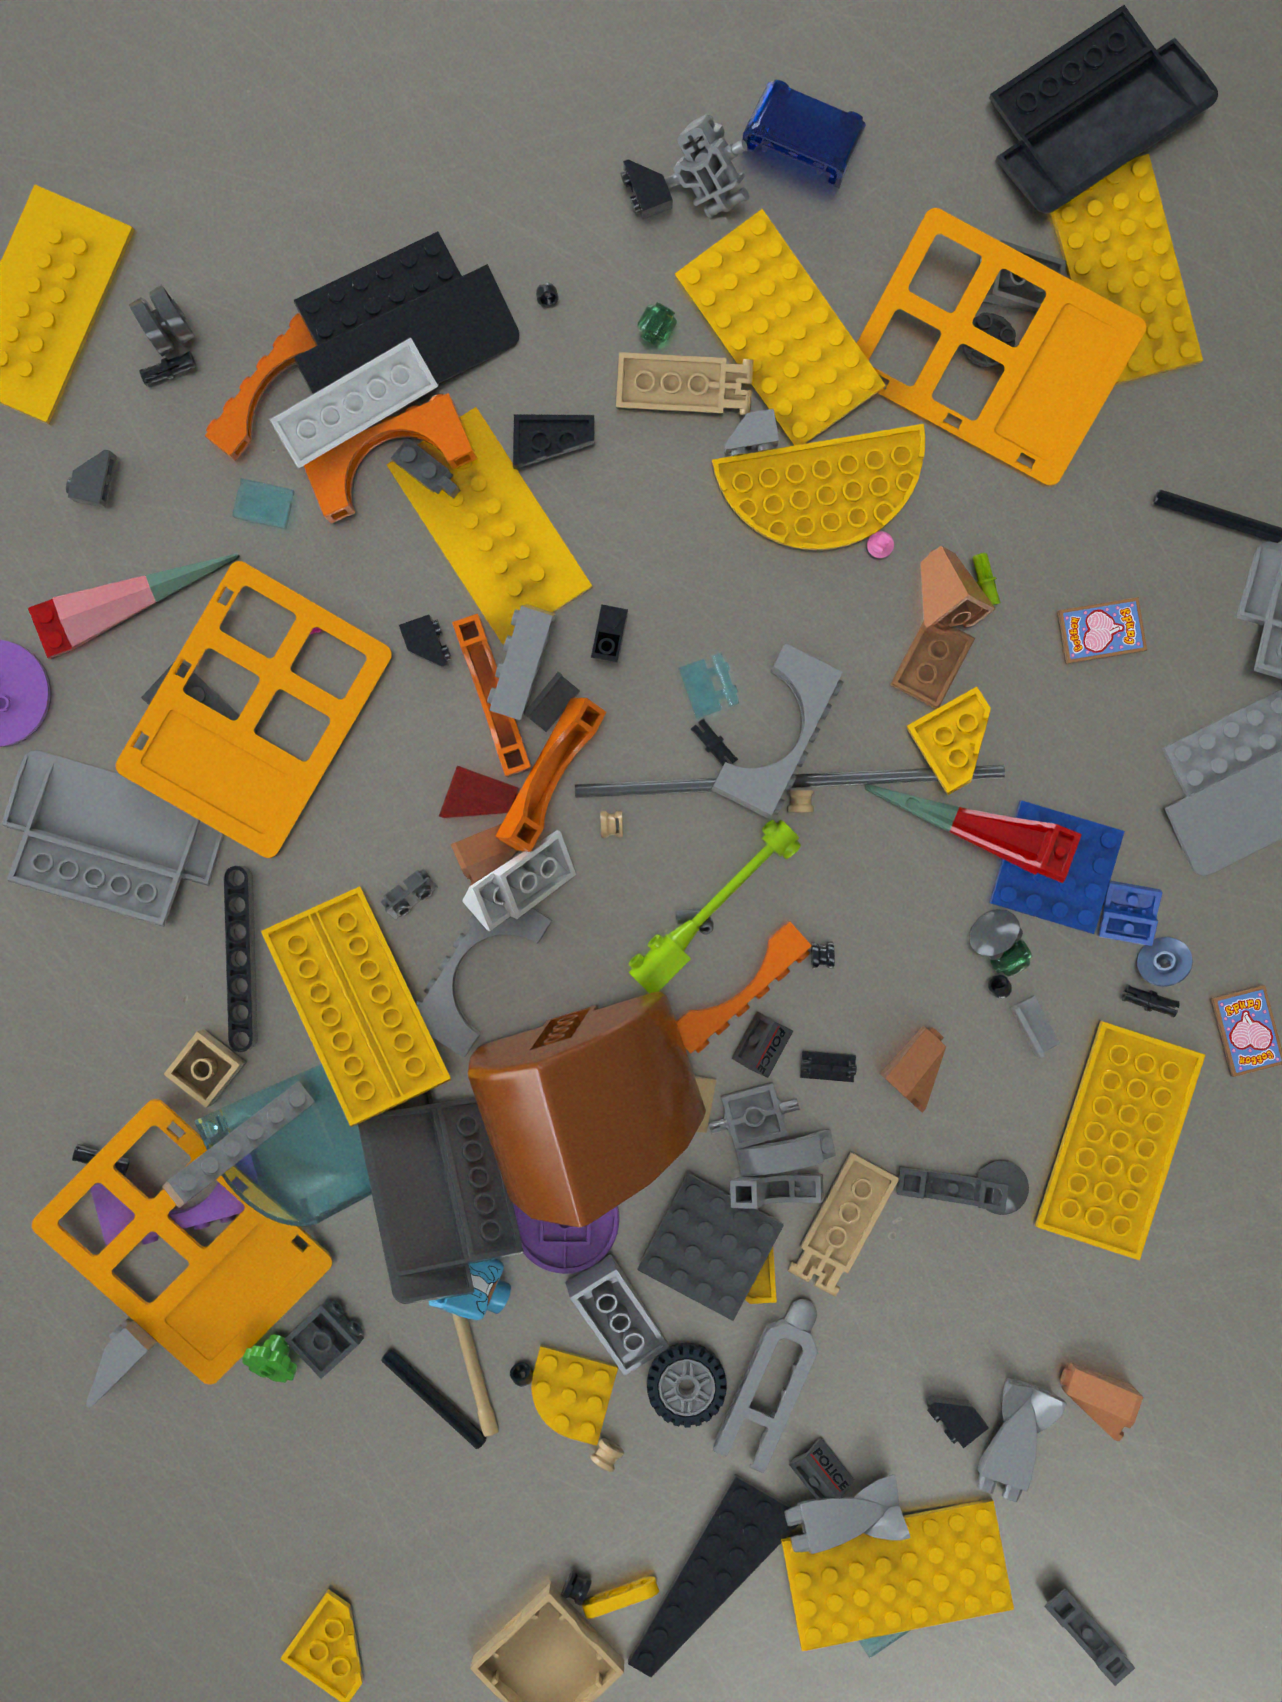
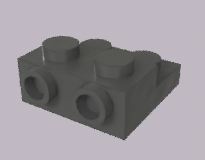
M328 1298L284 1339L320 1379L330 1372L364 1339L361 1335L363 1332L361 1326L355 1321L349 1322L343 1315V1307L336 1301L331 1302Z

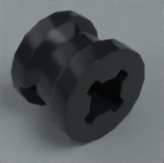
M811 942L812 969H816L818 966L834 968V943L827 942L825 945H819L818 943Z
M571 1571L562 1589L561 1597L565 1599L571 1598L575 1604L581 1606L590 1589L592 1580L588 1578L582 1579L578 1577L576 1572Z

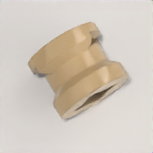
M787 791V794H790V804L787 806V812H814V806L811 804V796L814 794V791Z
M601 811V838H607L609 835L623 837L622 811H616L614 814ZM616 818H619V830H616Z
M602 1438L599 1442V1449L590 1458L602 1469L613 1472L615 1470L614 1464L617 1459L622 1458L624 1451L614 1442Z

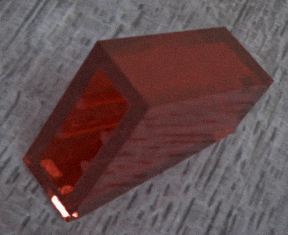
M457 766L439 817L450 819L508 814L520 788Z

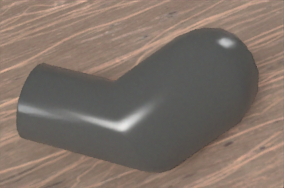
M695 908L676 911L677 924H683L688 920H692L702 909ZM711 917L699 927V931L702 934H710L713 931L714 923Z

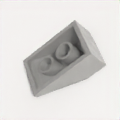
M1000 240L1002 243L1063 276L1065 275L1066 260ZM1002 269L999 271L983 301L994 305L1037 312L1046 296V292L1007 269Z
M127 1318L109 1335L112 1341L104 1349L86 1403L89 1409L157 1343L134 1320L131 1322Z

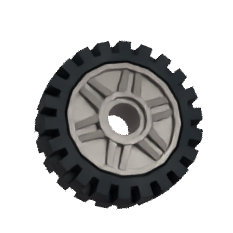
M679 1343L677 1346L667 1348L666 1351L660 1353L652 1362L647 1377V1393L652 1408L667 1423L672 1422L674 1426L678 1427L684 1425L685 1428H691V1425H696L697 1427L702 1425L704 1421L706 1423L710 1421L712 1416H716L720 1407L723 1406L727 1391L726 1375L721 1362L710 1350H706L701 1345L696 1346L694 1343H688L687 1345ZM687 1379L694 1383L693 1388L690 1390H683L679 1386L681 1381Z

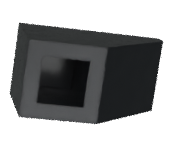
M629 159L623 161L624 171L620 172L625 188H631L633 194L630 197L632 207L635 213L640 212L642 220L672 209L673 199L663 174Z
M601 604L591 658L618 663L628 618V609Z
M428 614L399 625L407 650L411 654L440 668H450L447 661L452 660L447 645H441L439 635L443 633L438 619L433 620Z
M929 1396L926 1399L930 1405V1408L927 1409L929 1414L937 1423L941 1420L947 1427L944 1430L945 1434L953 1444L959 1442L963 1449L989 1429L986 1422L968 1400Z

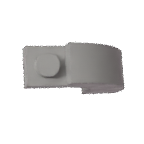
M821 1130L786 1141L759 1143L736 1150L741 1176H759L792 1171L823 1163L825 1159L836 1156L831 1130Z
M781 1172L734 1178L730 1180L731 1208L758 1209L766 1204L786 1202L822 1203L824 1202L823 1174Z

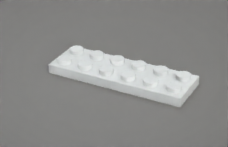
M409 338L276 415L269 421L297 468H300L435 389L438 385L413 340Z

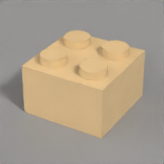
M203 1029L195 1033L164 1075L207 1108L214 1104L246 1062Z

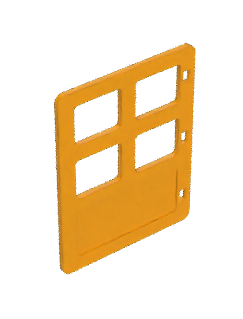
M932 208L926 212L858 339L857 345L869 361L897 309H902L940 330L941 336L913 386H908L873 367L878 375L889 380L886 389L883 388L878 393L1046 485H1055L1063 476L1145 334L1146 323L1141 317L942 209ZM938 234L948 237L982 257V261L955 311L951 313L909 290V285L935 236ZM1002 269H1007L1046 292L1041 306L1017 347L1009 346L976 328L972 323L994 280ZM960 344L972 347L1003 364L1005 368L976 420H970L932 398L933 391ZM948 413L962 420L959 429L943 421ZM1021 453L1035 459L1032 468L1017 461Z
M236 561L229 567L117 759L116 770L123 777L265 858H272L280 851L392 658L391 649L384 643L247 563ZM245 586L252 588L296 615V620L273 658L265 657L224 633L220 628L237 596ZM227 587L234 593L225 606L218 603ZM314 628L324 630L366 655V662L343 699L334 697L296 675L291 670L292 664ZM207 649L215 650L259 676L260 681L235 721L187 695L184 691L187 682ZM185 659V661L192 665L185 677L182 678L176 675ZM278 690H284L330 718L328 727L307 761L296 758L255 733L257 724ZM143 732L149 736V739L143 749L140 750L135 748L134 745Z
M152 1099L36 1215L32 1221V1229L203 1383L214 1384L244 1355L247 1348H251L331 1268L333 1258L325 1248L235 1166L231 1167L216 1180L244 1205L245 1209L208 1246L200 1245L170 1218L169 1212L176 1204L164 1188L154 1198H148L115 1168V1163L151 1126L159 1127L191 1157V1161L187 1165L212 1147L162 1100ZM172 1121L185 1132L180 1138L168 1128ZM235 1178L247 1188L243 1194L239 1193L231 1185ZM101 1183L135 1214V1218L99 1254L94 1255L59 1224V1220L94 1184ZM149 1232H156L184 1257L189 1265L153 1302L148 1303L113 1272V1269ZM296 1235H299L309 1246L302 1250L292 1240Z

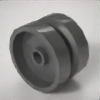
M160 285L150 291V299L156 308L155 310L141 297L129 304L143 331L163 357L174 350V343L168 332L171 331L176 340L182 344L194 338V334L174 298L172 299L165 288Z

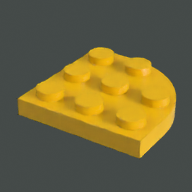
M541 1344L531 1383L533 1402L538 1414L558 1434L597 1446L618 1366Z

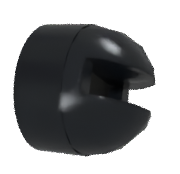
M549 282L539 285L536 290L537 302L544 307L556 304L558 301L556 287Z
M997 975L989 981L988 988L996 998H1006L1012 992V985L1004 975Z
M520 1362L511 1368L510 1377L517 1386L524 1387L531 1383L533 1372L527 1363ZM525 1372V1377L522 1378L520 1373Z

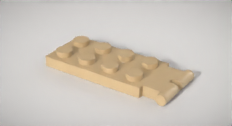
M619 352L616 408L722 414L724 413V408L740 409L739 414L746 415L751 410L752 391L741 390V384H752L754 360L743 359V364H727V358Z
M850 1152L800 1245V1248L804 1250L797 1264L793 1261L791 1262L787 1271L807 1282L811 1280L813 1274L817 1275L814 1286L836 1297L840 1289L836 1285L843 1271L848 1274L899 1178Z

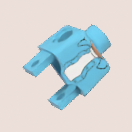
M498 1259L469 1264L475 1292L468 1295L430 1300L429 1306L477 1321L483 1319L487 1310L495 1314L500 1313L505 1307L511 1291V1285L500 1280L504 1270L503 1263Z

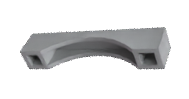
M297 1081L170 1178L162 1187L179 1208L182 1207L241 1159L301 1115L315 1101L302 1084Z

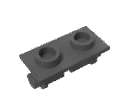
M424 869L420 872L418 870L415 871V873L403 881L408 888L406 891H403L401 886L397 885L383 896L384 899L381 903L386 908L385 911L394 919L406 915L411 910V907L420 900L430 897L432 892L438 888Z

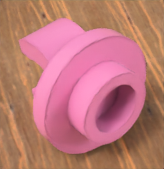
M883 531L874 533L867 541L868 552L873 557L879 559L889 556L894 549L893 538Z

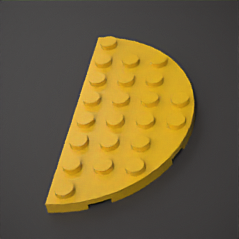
M924 424L712 459V466L719 488L734 512L759 534L779 544L797 549H837L860 542L878 532L904 507L914 491L921 472L925 454Z

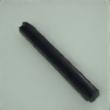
M1164 490L1157 491L1155 495V505L1275 543H1279L1282 540L1281 527Z
M390 1349L383 1355L382 1363L475 1449L482 1447L487 1438L483 1436V1433L396 1352Z

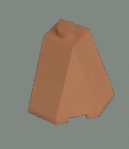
M940 546L931 551L928 557L921 561L924 624L926 628L940 635L949 633L951 631L950 627L961 624L965 628L974 626L995 610L991 601L954 552Z
M502 824L451 844L464 876L471 881L470 886L510 861L518 853L517 850H514L495 837Z
M923 1026L879 1073L922 1113L927 1107L946 1046L941 1042L944 1037L933 1027L928 1030Z
M1071 1362L1068 1369L1065 1368L1063 1370L1060 1384H1062L1061 1388L1108 1435L1114 1440L1120 1441L1124 1437L1123 1428H1131L1135 1423L1143 1396L1130 1383Z

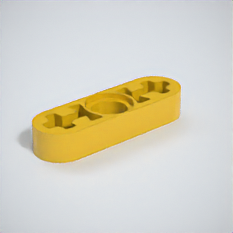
M645 1577L591 1596L583 1601L582 1608L586 1618H595L652 1598L659 1593V1588L655 1577Z

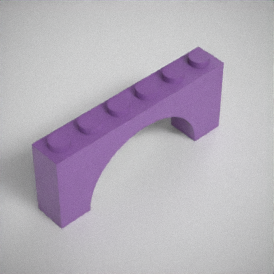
M253 1150L234 1166L266 1195L256 1154ZM236 1178L231 1183L241 1194L247 1190ZM218 1182L214 1190L203 1202L187 1209L171 1210L169 1216L183 1229L194 1226L195 1230H200L211 1226L210 1221L220 1219L221 1223L234 1220L236 1214L241 1213L245 1207ZM96 1183L90 1189L107 1246L135 1218V1214L101 1183ZM149 1232L142 1239L143 1245L158 1241L159 1235L156 1232Z

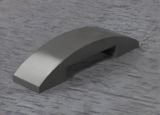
M901 1167L897 1195L921 1199L930 1198L1005 1212L1009 1184L952 1173Z
M1065 1588L1045 1605L1049 1613L1069 1632L1114 1686L1135 1669L1107 1633Z

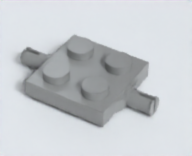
M769 1083L721 1096L724 1106V1119L709 1122L711 1134L727 1129L732 1136L735 1150L787 1136L784 1114L800 1110L797 1105V1099L781 1103L776 1095L774 1084Z

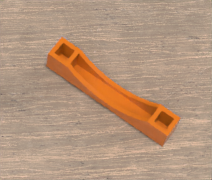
M299 313L290 321L288 331L276 338L273 343V350L269 355H264L256 365L257 370L254 374L243 380L239 387L240 392L236 397H231L223 407L224 412L218 419H213L206 429L205 437L234 461L237 460L252 440L254 411L266 387L278 374L291 365L296 364L295 356L316 347Z
M477 613L452 622L481 701L505 776L508 778L531 770L532 765L516 719L489 711L491 704L487 703L491 688L497 687L499 678L495 677L497 664L480 616Z
M571 698L500 826L495 836L514 850L532 851L544 829L547 807L559 779L575 755L595 735L607 713L588 698Z
M790 921L769 938L763 963L754 979L743 991L717 1006L688 1010L676 1021L684 1047L690 1054L694 1050L697 1053L701 1052L710 1043L707 1039L713 1033L720 1035L730 1026L727 1021L735 1014L737 1017H740L750 1008L747 1003L755 996L758 1000L770 990L767 985L775 978L778 982L790 972L788 967L794 961L799 964L809 956L810 952L808 949L812 945Z

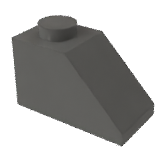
M103 450L74 469L72 477H69L66 483L68 498L74 502L106 508L117 456L110 450Z

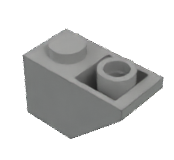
M774 409L747 413L725 443V455L747 454V451L758 449L759 452L774 449V446H778L779 437Z

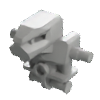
M706 114L692 121L678 136L677 142L685 156L676 163L673 169L674 174L665 178L669 189L676 185H682L683 188L691 187L697 197L693 202L695 206L714 197L716 202L704 207L706 215L712 218L721 211L728 212L733 209L734 205L749 200V193L744 187L733 194L730 192V189L739 185L745 177L743 172L737 173L731 161L738 154L747 150V144L744 140H741L735 144L728 145L725 139L722 138L725 133L722 124L714 123L713 117Z

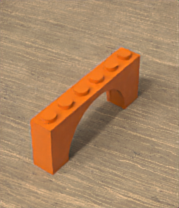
M449 393L435 395L429 400L430 402L421 406H411L405 410V413L396 417H386L380 424L368 427L304 465L322 513L331 524L355 513L351 493L355 472L362 459L373 448L383 442L396 438H415L425 441L443 453L452 469L478 459Z

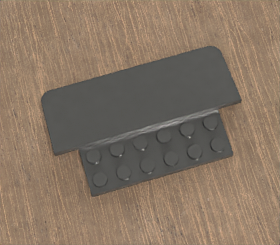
M431 1090L357 1124L393 1297L399 1303L411 1304L473 1294L475 1291L469 1264L519 1255L524 1252L513 1202L510 1201L475 1097L433 1104Z

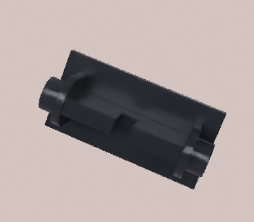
M802 1051L800 1078L854 1082V1075H856L857 1065L855 1064L856 1055Z

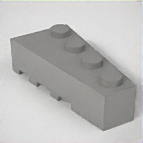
M527 604L522 605L520 610L515 609L511 625H514L515 628L512 636L507 635L503 651L507 652L505 661H500L496 670L495 677L499 678L497 687H492L487 700V703L491 704L489 711L518 720L523 719L533 690V680L537 676L542 662L541 654L545 650L550 637L549 627L551 622H555L556 613Z

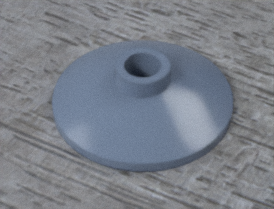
M1171 937L1156 938L1152 946L1144 945L1137 958V966L1141 976L1147 982L1162 987L1172 986L1183 981L1189 975L1193 964L1191 951L1186 944ZM1166 963L1171 965L1168 968H1161Z

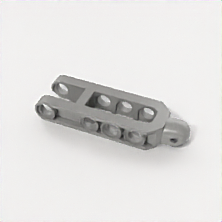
M800 1299L793 1302L784 1319L766 1325L714 1443L713 1451L726 1457L744 1418L764 1426L765 1429L759 1440L760 1447L753 1464H750V1468L764 1473L818 1354L811 1335V1330L817 1318V1311L814 1304L809 1300ZM787 1338L801 1344L803 1350L797 1364L794 1363L792 1366L793 1373L786 1388H782V1397L775 1413L772 1412L768 1416L749 1406L778 1341Z

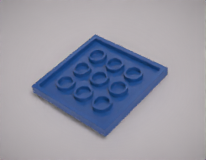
M1021 800L1015 818L1058 824L1082 835L1063 883L1039 873L1034 875L1002 859L990 904L1095 934L1125 831Z

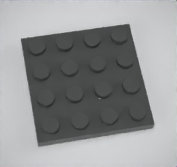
M687 1173L637 1270L734 1321L784 1224L757 1209L731 1208V1197L729 1194Z

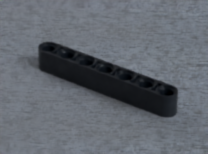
M232 866L224 873L228 1041L234 1051L245 1052L252 1049L258 1039L253 875L250 869L245 866ZM237 870L244 874V881L241 885H236L233 882V874ZM238 897L242 898L245 902V908L241 912L236 911L233 906L235 899ZM238 924L243 925L246 930V934L242 939L237 938L234 934V929ZM238 951H242L247 957L246 963L243 966L238 965L235 961V955ZM239 978H243L247 982V990L244 993L239 992L236 988V981ZM239 1005H243L248 1009V1016L245 1020L237 1015L236 1011ZM240 1032L248 1035L249 1043L247 1046H242L238 1043L237 1037Z

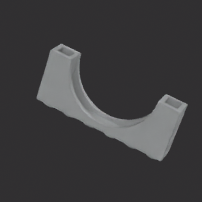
M786 643L771 673L778 676L790 687L799 703L802 726L796 746L782 760L761 768H743L725 762L711 789L768 819L773 813L778 815L785 801L781 799V796L785 789L790 791L797 777L793 775V772L797 765L802 767L808 755V752L804 750L808 742L814 743L820 731L816 726L820 718L826 719L832 707L828 702L832 694L838 695L844 681L840 680L842 671Z
M531 908L518 919L510 916L492 931H488L473 914L467 923L471 926L467 934L461 933L453 945L456 951L451 958L446 956L438 969L442 971L437 980L432 978L426 986L424 992L427 993L424 1001L422 1003L416 1002V1006L431 1037L460 1056L465 1057L479 1037L480 1032L465 1019L456 999L455 978L463 957L478 942L496 935H516L539 943L553 920L535 908Z

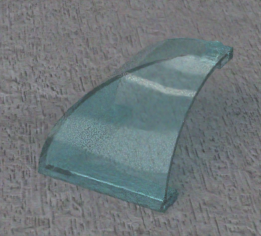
M322 1064L194 1120L204 1145L208 1150L297 1081L302 1084L315 1103L222 1174L227 1184L250 1207L265 1217L286 1225L310 1226L318 1224L372 1194L358 1125L350 1127Z

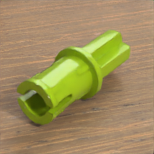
M980 553L974 555L972 559L978 578L977 584L993 605L1000 604L1001 601L995 583L997 578L993 577L988 554Z

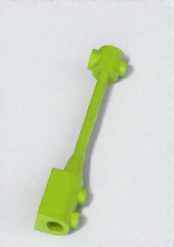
M772 819L764 825L762 831L765 835L761 839L765 842L766 846L692 920H688L668 935L665 934L663 937L659 934L655 935L648 942V947L651 950L644 957L638 953L630 960L628 965L632 969L629 971V974L649 994L659 992L691 960L684 950L699 931V927L773 853L788 859L799 850L801 844L797 841L799 839L798 835L784 821L780 819L776 823Z

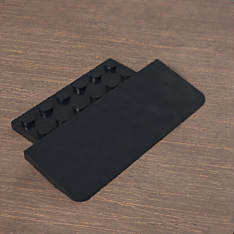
M1122 5L990 94L989 99L1019 140L1018 143L998 155L996 161L1039 212L1052 213L1210 108L1218 98V90L1203 68L1176 38H1173L1156 50L1126 6Z
M438 231L294 300V304L316 344V347L294 357L312 395L409 338L413 340L437 384L514 347L519 340L518 327L488 264L462 276Z

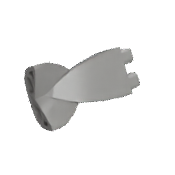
M1006 1379L1002 1400L1004 1423L982 1454L977 1467L980 1473L978 1487L981 1491L993 1494L997 1481L1005 1484L1002 1496L1013 1502L1018 1501L1023 1490L1028 1491L1036 1460L1037 1433L1050 1427L1062 1416L1067 1403L1061 1397L1019 1380Z
M889 1475L873 1482L854 1498L806 1500L797 1502V1506L784 1511L787 1525L802 1524L804 1534L790 1537L794 1552L808 1551L811 1554L822 1552L844 1544L862 1533L886 1540H905L911 1538L899 1506L895 1475Z

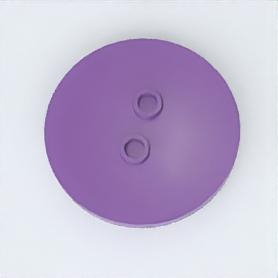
M0 640V747H6L25 740L39 728L49 709L51 690L47 673L36 656L18 644Z
M515 1204L513 1205L524 1250L523 1254L535 1265L550 1272L562 1274L576 1273L594 1266L612 1248L618 1233V1206L587 1226L573 1227L531 1219Z

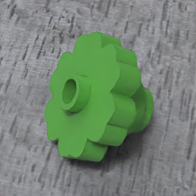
M270 1335L269 1339L265 1340L263 1346L247 1348L242 1358V1363L248 1366L251 1372L260 1377H267L275 1382L286 1383L287 1380L292 1381L298 1367L288 1357L290 1352L289 1344L284 1340V1337L279 1335Z

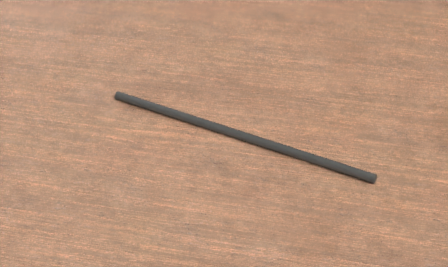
M1004 765L976 766L972 779L1005 778ZM931 768L793 774L797 777L791 788L939 780ZM717 778L575 784V797L712 792L711 789Z

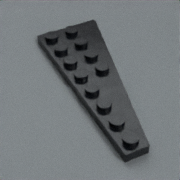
M735 1474L629 1657L628 1665L652 1677L782 1543L781 1539L787 1538L799 1525H787L784 1511L792 1508V1506Z

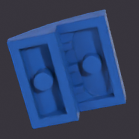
M1110 880L1101 912L1099 937L1152 946L1158 925L1157 914L1163 893L1161 889Z

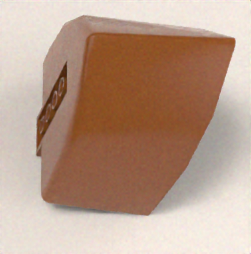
M653 992L601 1009L594 1005L546 1020L542 1027L479 1046L469 1060L468 1078L510 1201L531 1219L573 1227H584L591 1224L659 1177L688 1148L706 1113L669 1000L662 992Z

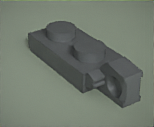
M409 438L402 443L391 457L395 464L432 493L439 494L443 490L454 499L460 492L458 486L450 480L453 474Z

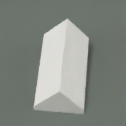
M556 830L536 843L531 852H522L468 888L462 902L486 930L492 931L510 916L518 919L576 875L561 832Z

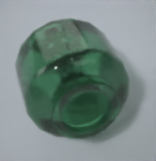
M656 302L655 305H647L637 323L639 330L643 332L641 338L655 345L656 341L666 342L677 324V320L674 317L675 312L659 302Z
M1020 939L1010 949L1005 951L1001 958L990 960L998 974L1003 972L1006 976L1012 977L1030 966V958L1033 956L1024 940Z

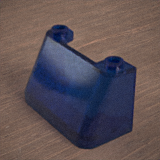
M774 80V82L767 83L745 127L742 140L746 142L747 150L754 152L756 146H762V151L765 153L770 149L817 169L816 174L819 176L824 172L829 177L827 184L839 189L864 133L866 124L863 121V117L856 112H845L791 89L787 83L781 80Z

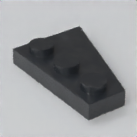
M514 414L513 469L593 445L594 415Z

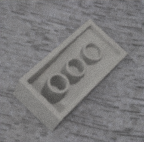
M611 1254L565 1282L570 1299L624 1376L670 1348L633 1286Z

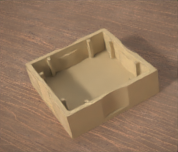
M550 1582L472 1657L470 1669L496 1697L504 1702H592L624 1673L625 1660L567 1599L561 1597V1593Z

